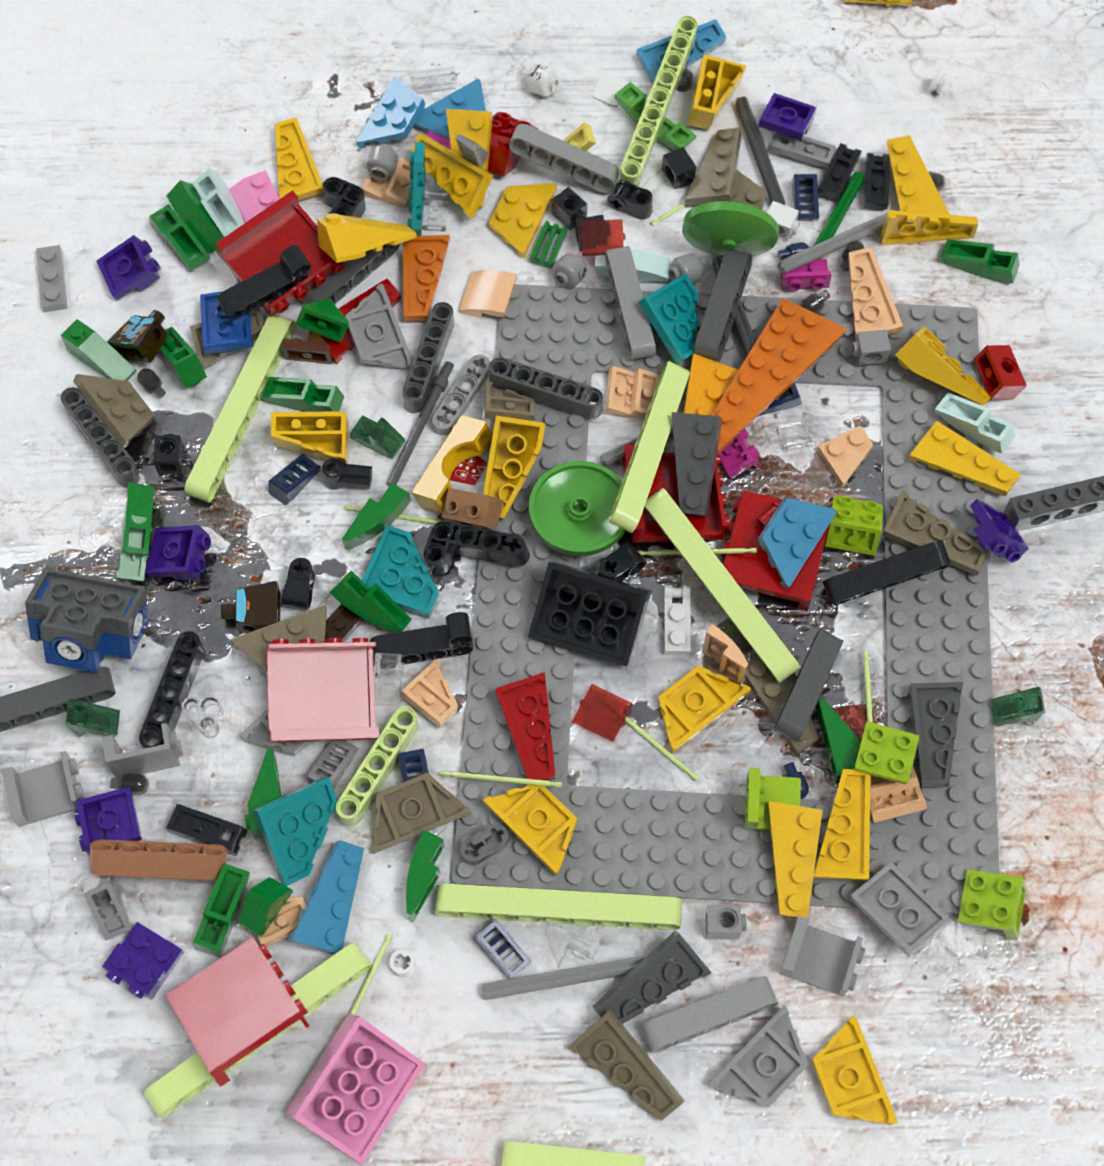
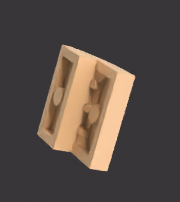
M400 158L395 174L386 180H376L368 173L362 186L364 195L389 204L405 206L408 200L409 185H411L409 161Z
M495 270L471 272L459 313L482 318L483 313L505 318L517 281V274Z
M612 366L608 372L604 412L624 417L645 419L660 375L640 368L636 372Z
M711 624L706 631L702 652L720 663L718 674L729 678V681L742 686L748 663L737 645L723 631Z
M913 765L908 784L871 775L870 813L874 823L927 809Z

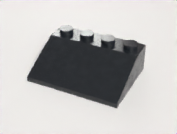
M549 562L528 638L628 667L652 590L561 563Z

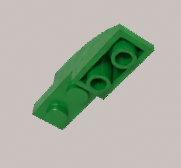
M128 482L117 580L144 582L150 542L154 486Z

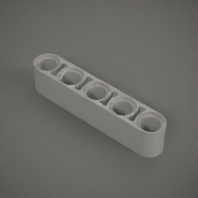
M520 124L515 128L509 142L510 150L516 155L599 192L610 193L614 190L620 172L619 168L603 158L526 124Z
M629 246L605 250L606 265L631 360L655 356L656 347L650 322L638 302L643 299L631 249Z
M767 976L651 1019L641 1024L640 1029L650 1053L653 1054L776 1006L778 1001Z

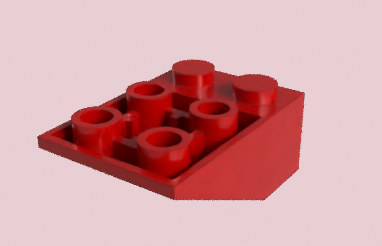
M497 112L493 115L488 170L503 177L512 171L521 156L513 153L509 147L514 130L520 124L534 126L527 121L517 120L505 112Z

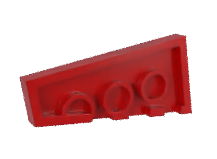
M386 278L338 309L346 316L382 283L392 308L401 300V294ZM348 329L341 342L320 335L331 348L332 358L336 365L342 360V356L348 350L351 351L354 348Z
M545 672L495 688L496 696L527 779L545 781L555 779Z

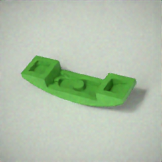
M629 82L614 95V98L626 114L638 124L646 104V94ZM666 117L657 141L676 150L681 147L686 148L696 139V135L679 122L675 125Z

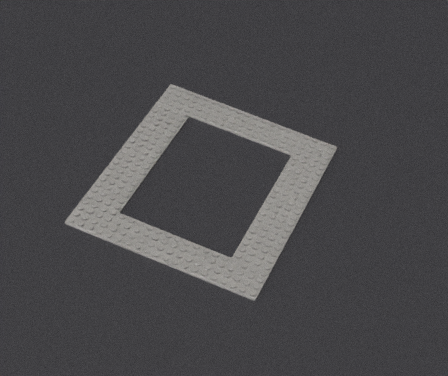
M515 284L505 318L499 317L496 358H506L591 386L592 374L608 373L612 366L636 372L640 368L660 375L668 360L676 364L651 322L650 326L655 342L656 355L631 360L613 289L580 287L567 289L561 286ZM642 291L643 298L655 291ZM699 294L698 302L695 304V313L698 314V329L694 333L695 343L711 294ZM741 297V303L756 341L782 298ZM785 298L846 328L843 338L834 343L832 348L825 352L813 366H810L795 383L878 387L882 390L884 528L903 490L917 504L922 503L929 508L928 511L939 519L943 518L950 523L949 526L958 533L963 532L977 542L979 538L974 529L979 524L973 517L975 513L970 505L976 499L985 503L984 488L976 486L973 481L965 478L960 480L952 477L953 474L938 469L936 471L928 468V464L920 461L915 463L908 460L911 452L936 421L983 450L982 444L961 433L935 413V408L948 392L969 401L972 400L920 376L910 369L903 368L897 361L899 358L895 355L925 326L947 347L945 350L946 355L957 359L962 364L963 370L961 372L964 375H971L980 385V374L973 360L979 354L977 310L970 307L895 304L903 329L900 332L888 335L891 347L888 362L858 366L857 357L852 355V342H855L852 301ZM733 322L721 360L713 361L739 370L746 359V355ZM693 354L677 365L691 371ZM567 394L565 396L572 397L573 395ZM535 401L534 421L546 423L542 449L506 518H499L497 530H495L521 536L530 552V559L525 565L520 567L482 559L478 561L472 632L473 651L470 655L461 773L527 779L496 696L495 688L545 672L556 778L549 782H562V787H545L577 817V824L560 872L555 876L483 804V799L491 796V798L507 793L508 790L524 788L528 784L460 778L458 800L470 809L471 814L456 820L452 882L453 884L778 904L770 830L745 829L746 796L572 786L567 782L575 651L528 638L548 563L557 562L580 569L581 556L559 553L542 542L530 522L529 499L536 482L548 470L566 462L586 461L589 419ZM493 419L490 420V430L492 434L495 424V420ZM491 442L488 445L487 467L490 455ZM884 536L885 558L913 549ZM491 544L488 548H493L497 544ZM987 555L977 576L950 565L941 570L885 589L887 727L914 734L909 695L910 683L963 682V688L960 696V710L957 718L950 783L948 787L921 788L927 805L926 810L876 823L873 822L870 813L869 879L892 862L945 914L959 915L967 870L1000 874ZM915 753L913 768L920 786L917 754ZM800 799V806L822 810L815 862L816 868L834 801ZM492 824H501L507 829L509 840L503 850L477 865H469L463 861L461 845L466 839ZM491 833L492 839L486 843L488 844L493 840H496L497 843L501 842L503 834ZM483 845L476 849L472 846L468 847L469 853L466 855L472 854L474 857H477L478 849L483 847ZM813 878L809 906L859 909L850 900V895L867 881Z

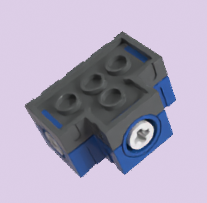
M45 567L25 601L30 639L43 641L46 663L97 673L100 662L103 661L105 655H116L132 659L149 625L145 586H135L114 580L109 581L99 577L83 576L78 573L57 571Z

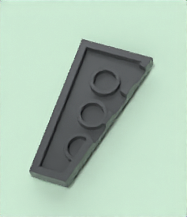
M672 412L679 507L684 515L707 517L722 418L720 416Z
M963 682L910 683L909 695L914 734L919 735L916 754L920 788L948 787L950 783L954 740L957 732L956 726Z
M675 930L592 1007L600 1017L611 1010L619 1021L624 1024L643 1013L644 1009L654 1003L659 1004L667 999L666 996L678 989L683 990L692 985V981L701 976L704 978L712 972Z

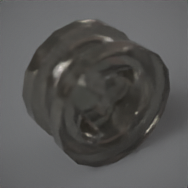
M684 69L681 81H679L676 89L680 92L690 90L693 84L692 72Z

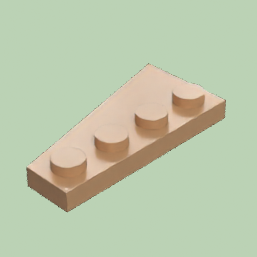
M872 247L849 252L848 263L855 340L858 332L887 329V334L889 335L902 331V322Z

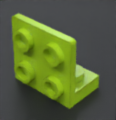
M834 496L832 508L837 513L829 524L825 546L875 556L882 531L883 505L870 500H855L849 496Z
M867 721L854 769L887 780L908 784L919 735Z
M749 768L746 775L745 829L770 830L768 801L800 806L801 779L760 775V768Z
M967 870L958 917L961 924L1000 929L1004 931L1007 939L1018 941L1027 889L1023 877Z

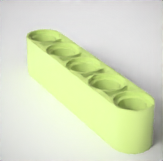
M401 707L394 712L336 804V811L343 825L353 827L360 823L375 800L377 793L380 792L399 761L398 754L405 752L417 733V715L412 708ZM403 719L412 720V723L408 726H401L399 724ZM392 740L398 742V745L394 748L385 746L387 742ZM377 762L385 764L380 770H373L371 768ZM366 784L370 786V789L365 793L357 791L361 785ZM347 807L356 808L355 813L349 816L344 815L343 811Z
M504 1142L501 1166H645L646 1157L531 1143Z

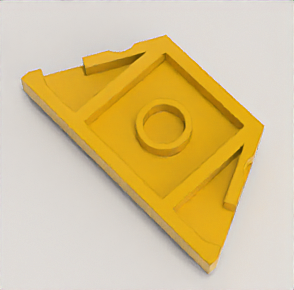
M557 184L507 186L489 221V228L496 235H500L508 246L512 245L518 251V255L521 258L525 259L551 204V199L557 191Z
M698 665L659 695L658 702L671 751L675 753L751 692V688L745 684L741 686L731 682L728 677L721 674H713L709 669Z
M528 784L524 788H515L508 790L505 794L492 798L488 796L483 799V804L557 876L575 830L577 817L545 786Z
M856 1015L852 1016L811 1060L832 1117L894 1125L898 1123Z

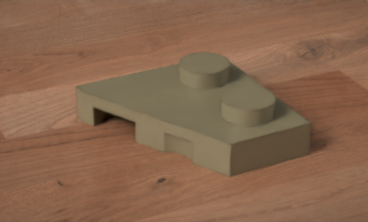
M486 381L484 418L495 420L496 416L534 421L535 400L525 395H519L508 388L503 392L493 388V382Z

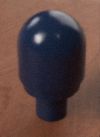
M804 242L792 243L786 247V250L777 252L778 259L783 260L809 248V246Z
M794 762L785 764L784 768L787 777L801 779L800 799L805 798L809 793V785L805 775L802 772H797Z

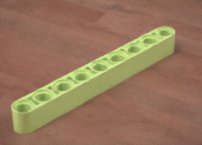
M682 16L677 22L621 165L620 180H626L636 186L640 185L695 42L698 22L692 16Z
M276 314L272 317L268 316L186 481L184 490L186 495L206 502L213 500L262 400V394L269 377H273L283 357V339H291L294 334L295 320Z
M669 360L660 374L608 521L630 533L634 532L641 518L673 424L672 412L677 413L690 374L689 370Z
M662 488L648 498L645 503L647 511L775 679L781 683L800 669L799 663L667 491Z
M440 884L437 886L435 914L452 918L678 930L681 928L682 900L667 896Z
M351 943L291 986L296 993L292 996V999L294 1001L298 998L301 1000L308 1011L304 1015L306 1017L370 970L372 965L357 943ZM300 1019L292 1025H290L285 1030H283L282 1032H280L279 1034H277L276 1036H274L273 1038H271L269 1041L255 1049L253 1052H251L250 1054L236 1062L234 1065L226 1069L225 1072L228 1073L234 1067L239 1065L241 1062H243L248 1057L253 1055L255 1052L260 1050L262 1047L267 1045L273 1039H275L280 1034L285 1032L287 1029L292 1027L294 1024L299 1022ZM197 1052L149 1086L144 1091V1096L157 1116L163 1118L214 1083L215 1080Z

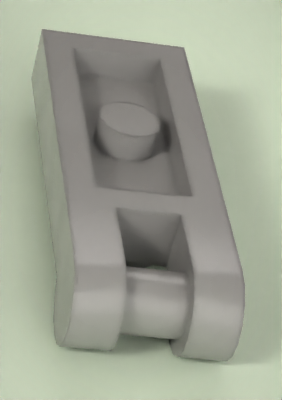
M776 132L772 136L773 141L770 142L767 148L771 155H784L828 169L836 150L835 145L803 136L800 141Z

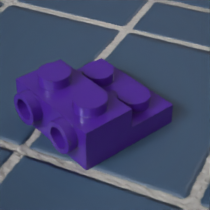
M773 93L759 119L758 127L801 141L814 120L817 107Z
M133 235L96 260L110 293L116 300H119L136 287L142 291L160 279L158 271L161 270V267L154 258H151L150 253L153 250L146 240L142 241Z
M976 499L970 505L975 513L973 517L979 524L974 529L979 538L977 540L978 544L985 551L991 550L994 555L1001 559L1005 557L1011 563L1018 561L1029 548L1008 516L979 499Z
M199 525L156 528L145 574L150 578L173 577L176 581L199 580L200 573L204 572L206 568L204 560L205 550L211 547L209 534Z
M130 786L76 801L78 810L74 811V817L77 826H81L83 834L79 836V843L82 851H86L89 856L90 844L96 840H142L134 797Z
M137 922L123 943L116 945L102 967L107 971L105 977L119 985L122 981L130 986L128 991L136 997L142 999L145 995L153 1000L184 954V951Z

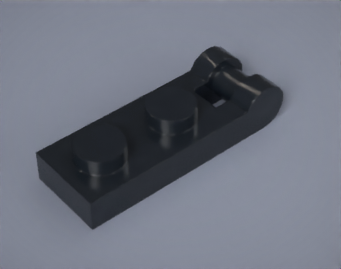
M840 143L818 187V194L838 201L856 164L860 160L862 150L856 148L852 150L847 148V145Z
M866 153L864 208L888 209L889 154L875 156L874 153Z
M180 804L176 805L166 827L169 832L203 844L224 846L227 848V853L234 856L238 855L241 848L239 846L240 841L246 837L248 832L243 826ZM225 831L232 834L229 841L222 839Z

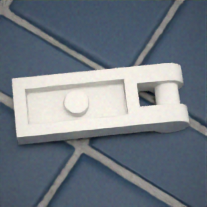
M664 585V655H690V585H682V588H672V585ZM672 598H682V604L672 603Z

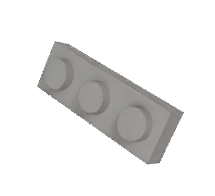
M61 246L36 248L43 312L68 309Z

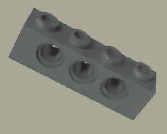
M1104 476L1012 497L1004 513L1008 516L1016 530L1020 532L1103 512Z

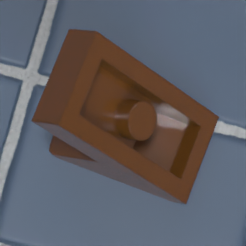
M309 331L307 341L298 338L283 339L282 351L285 360L332 365L331 348L319 334Z

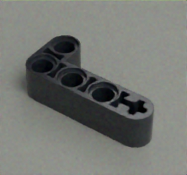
M329 177L323 182L325 202L328 206L332 207L329 214L362 217L366 210L364 191L361 187L338 177Z
M299 245L289 246L280 254L279 263L224 290L217 296L216 300L229 321L239 319L281 297L311 275V264Z
M439 521L433 525L423 552L424 560L435 574L446 573L451 567L455 554L518 567L525 565L530 559V552L521 536L450 521ZM449 534L448 537L441 539L442 536ZM468 539H473L470 543H465ZM491 544H497L493 548H488ZM442 556L438 561H433L436 557Z
M465 612L451 613L445 618L446 625L372 637L369 642H376V646L373 648L374 667L387 668L471 653L473 651V639L468 614Z

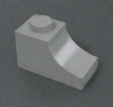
M97 875L85 880L83 894L105 940L132 930V924L126 912L121 891L114 877Z

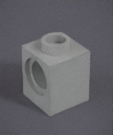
M887 329L857 333L855 342H852V355L857 357L858 366L888 362L891 347Z
M707 905L705 911L706 939L739 940L742 931H746V914H741V905ZM728 917L732 920L733 926L725 928L721 926L719 919Z

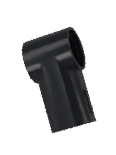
M335 458L328 459L323 463V482L327 488L337 490L342 486L366 489L371 487L372 466L343 464L342 461ZM332 472L339 473L336 476L329 475Z

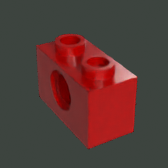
M986 345L973 359L986 391L991 397L990 400L1014 399L1027 386L1010 345Z

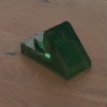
M362 415L350 432V439L393 460L405 442V439L383 417L378 422H375Z
M1040 686L990 699L993 724L998 727L1022 720L1029 725H1033L1045 714L1042 688Z
M69 699L65 725L77 737H82L88 732L102 736L113 735L115 737L118 734L120 710Z

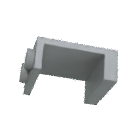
M167 723L161 724L164 739L163 745L127 753L122 751L113 735L102 737L105 763L117 780L180 766L179 757L183 756V749L180 740L177 739L176 732H171Z
M66 751L60 752L62 761L17 773L13 767L2 769L11 817L18 827L78 810L76 801L85 798L81 783L76 781L75 775L79 774L75 758L71 759Z
M798 916L779 974L844 997L848 989L853 991L858 974L853 973L856 963L861 964L865 953V948L861 947L863 938L858 936L855 941L837 936L809 926V919Z

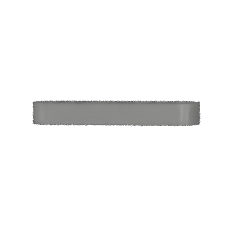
M475 355L469 360L434 413L432 424L437 434L448 435L451 433L453 426L465 413L488 378L490 360L486 356ZM481 364H483V365H484V368H479V370L477 371V377H476V376L474 375V374L476 373V367H475V366H478V367H479ZM465 381H471L474 383V387L470 390H465L461 387V384ZM457 399L462 402L459 408H451L449 406L452 400ZM447 417L448 424L444 423L442 426H440L439 421L443 422Z

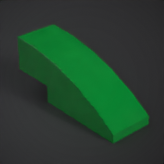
M180 180L166 196L179 218L184 220L202 246L209 253L213 254L216 251V243L223 239L224 236L201 203L202 199L193 184Z
M169 204L149 216V223L190 271L211 259L184 220H180Z
M947 239L941 255V260L953 267L983 278L1007 283H1014L1020 266L1018 253L994 250V244Z
M269 377L262 394L263 400L301 412H339L345 397L337 386L315 385L312 379Z
M391 483L378 503L369 498L343 536L344 547L348 550L357 547L381 533L386 525L390 526L411 502L409 492Z
M352 570L329 592L342 605L358 616L385 629L402 632L412 620L377 583L369 588Z
M425 829L415 847L407 877L406 909L408 919L412 922L415 921L441 876L440 869L435 866V863L445 847L444 840Z
M223 864L204 909L202 922L194 938V949L221 958L242 902L250 876L249 871Z

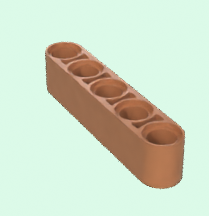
M96 840L90 844V872L99 876L217 880L223 864H227V848L221 845L125 840Z

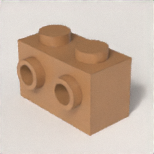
M448 488L442 518L449 519L455 523L497 530L504 500Z

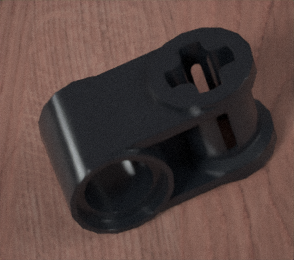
M619 180L615 192L607 198L610 207L634 216L637 219L649 218L653 212L652 193L648 189L631 184L626 180Z
M628 542L600 561L598 575L624 581L643 569L646 565V560Z
M297 558L291 562L286 584L283 588L282 606L309 610L312 602L315 573L308 559Z

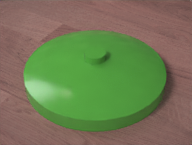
M728 201L709 202L692 208L685 214L682 225V234L689 244L708 254L723 257L727 250L750 253L752 257L766 253L776 245L779 232L777 222L767 212L748 204Z
M588 461L566 462L548 470L536 482L529 499V517L535 533L548 547L559 553L571 556L594 555L612 547L626 531L608 522L622 480L608 468Z

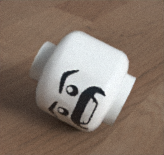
M534 65L527 71L525 76V83L529 91L544 97L551 96L558 90L560 85L556 69L545 65Z

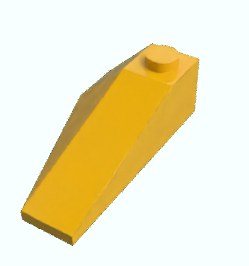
M327 214L325 218L317 219L319 247L336 263L365 257V251L368 250L381 251L385 244L397 245L416 238V232L403 224L338 214Z
M925 326L895 354L899 358L897 361L903 368L910 369L912 372L984 406L991 398L971 375H964L961 372L963 370L962 364L957 359L946 355L945 350L947 347Z
M496 416L483 495L504 500L500 518H506L542 449L546 423Z

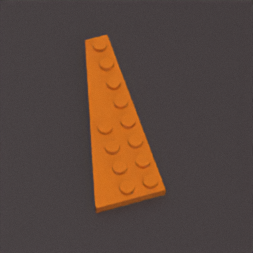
M782 298L711 415L722 418L717 456L736 439V436L745 427L750 426L761 412L768 409L769 405L776 398H779L810 366H813L825 352H828L834 343L843 338L846 328Z

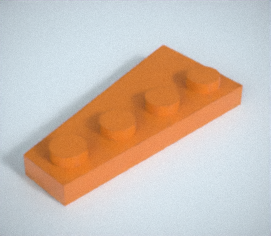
M450 235L416 236L414 239L403 242L404 322L428 321L450 243Z

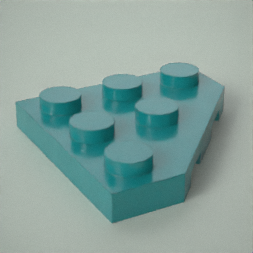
M415 142V152L410 151L409 162L411 185H409L408 200L409 213H412V219L408 218L407 226L416 232V236H422L426 186L425 143Z
M687 274L680 276L638 301L676 364L694 353V333L698 329V314L695 313V304L698 302L699 293Z
M386 525L362 581L369 588L377 583L402 609L430 618L439 598V591L414 543L411 533Z
M323 777L254 809L280 882L285 886L311 873L314 865L312 864L317 849L321 848L328 830L326 826L332 812H335L338 802L329 777Z

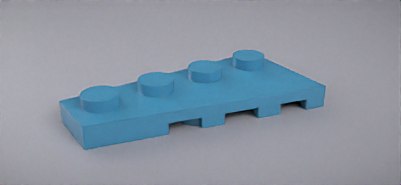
M716 19L697 26L695 42L685 68L702 58L703 54H708L725 42L726 35ZM672 36L636 50V55L653 84Z
M342 840L335 842L321 871L322 875L310 893L311 898L306 908L302 910L298 918L299 922L287 941L332 955L343 949L364 848Z

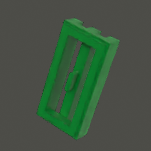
M545 221L530 256V263L552 269L567 235L568 227L563 226V228H559L558 224L554 223V226H552L550 222ZM548 231H549V232H551V233H550V235H549V237H548V240H547L546 245H545V247H544V249H543V252H542V254H541V256H540V259H538L537 257H538V255H539V253H540V250H541V248H542V245H543V243H544V241H545V238H546V236H547V234H548ZM560 234L549 261H545L555 235Z

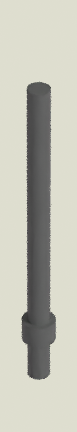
M446 361L439 376L435 377L430 395L386 484L388 486L391 483L397 485L441 392H444L448 386V378L454 368L453 363Z

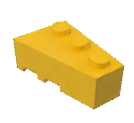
M703 54L697 70L687 125L709 130L740 84L747 65Z
M346 411L271 412V438L275 446L323 461L335 458L342 461L343 464H349V419Z

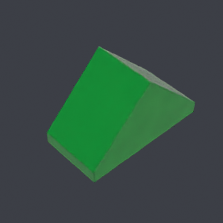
M330 299L303 304L295 322V326L338 342L342 341L349 325V321Z
M271 877L252 887L248 891L238 921L239 925L263 937L293 890Z

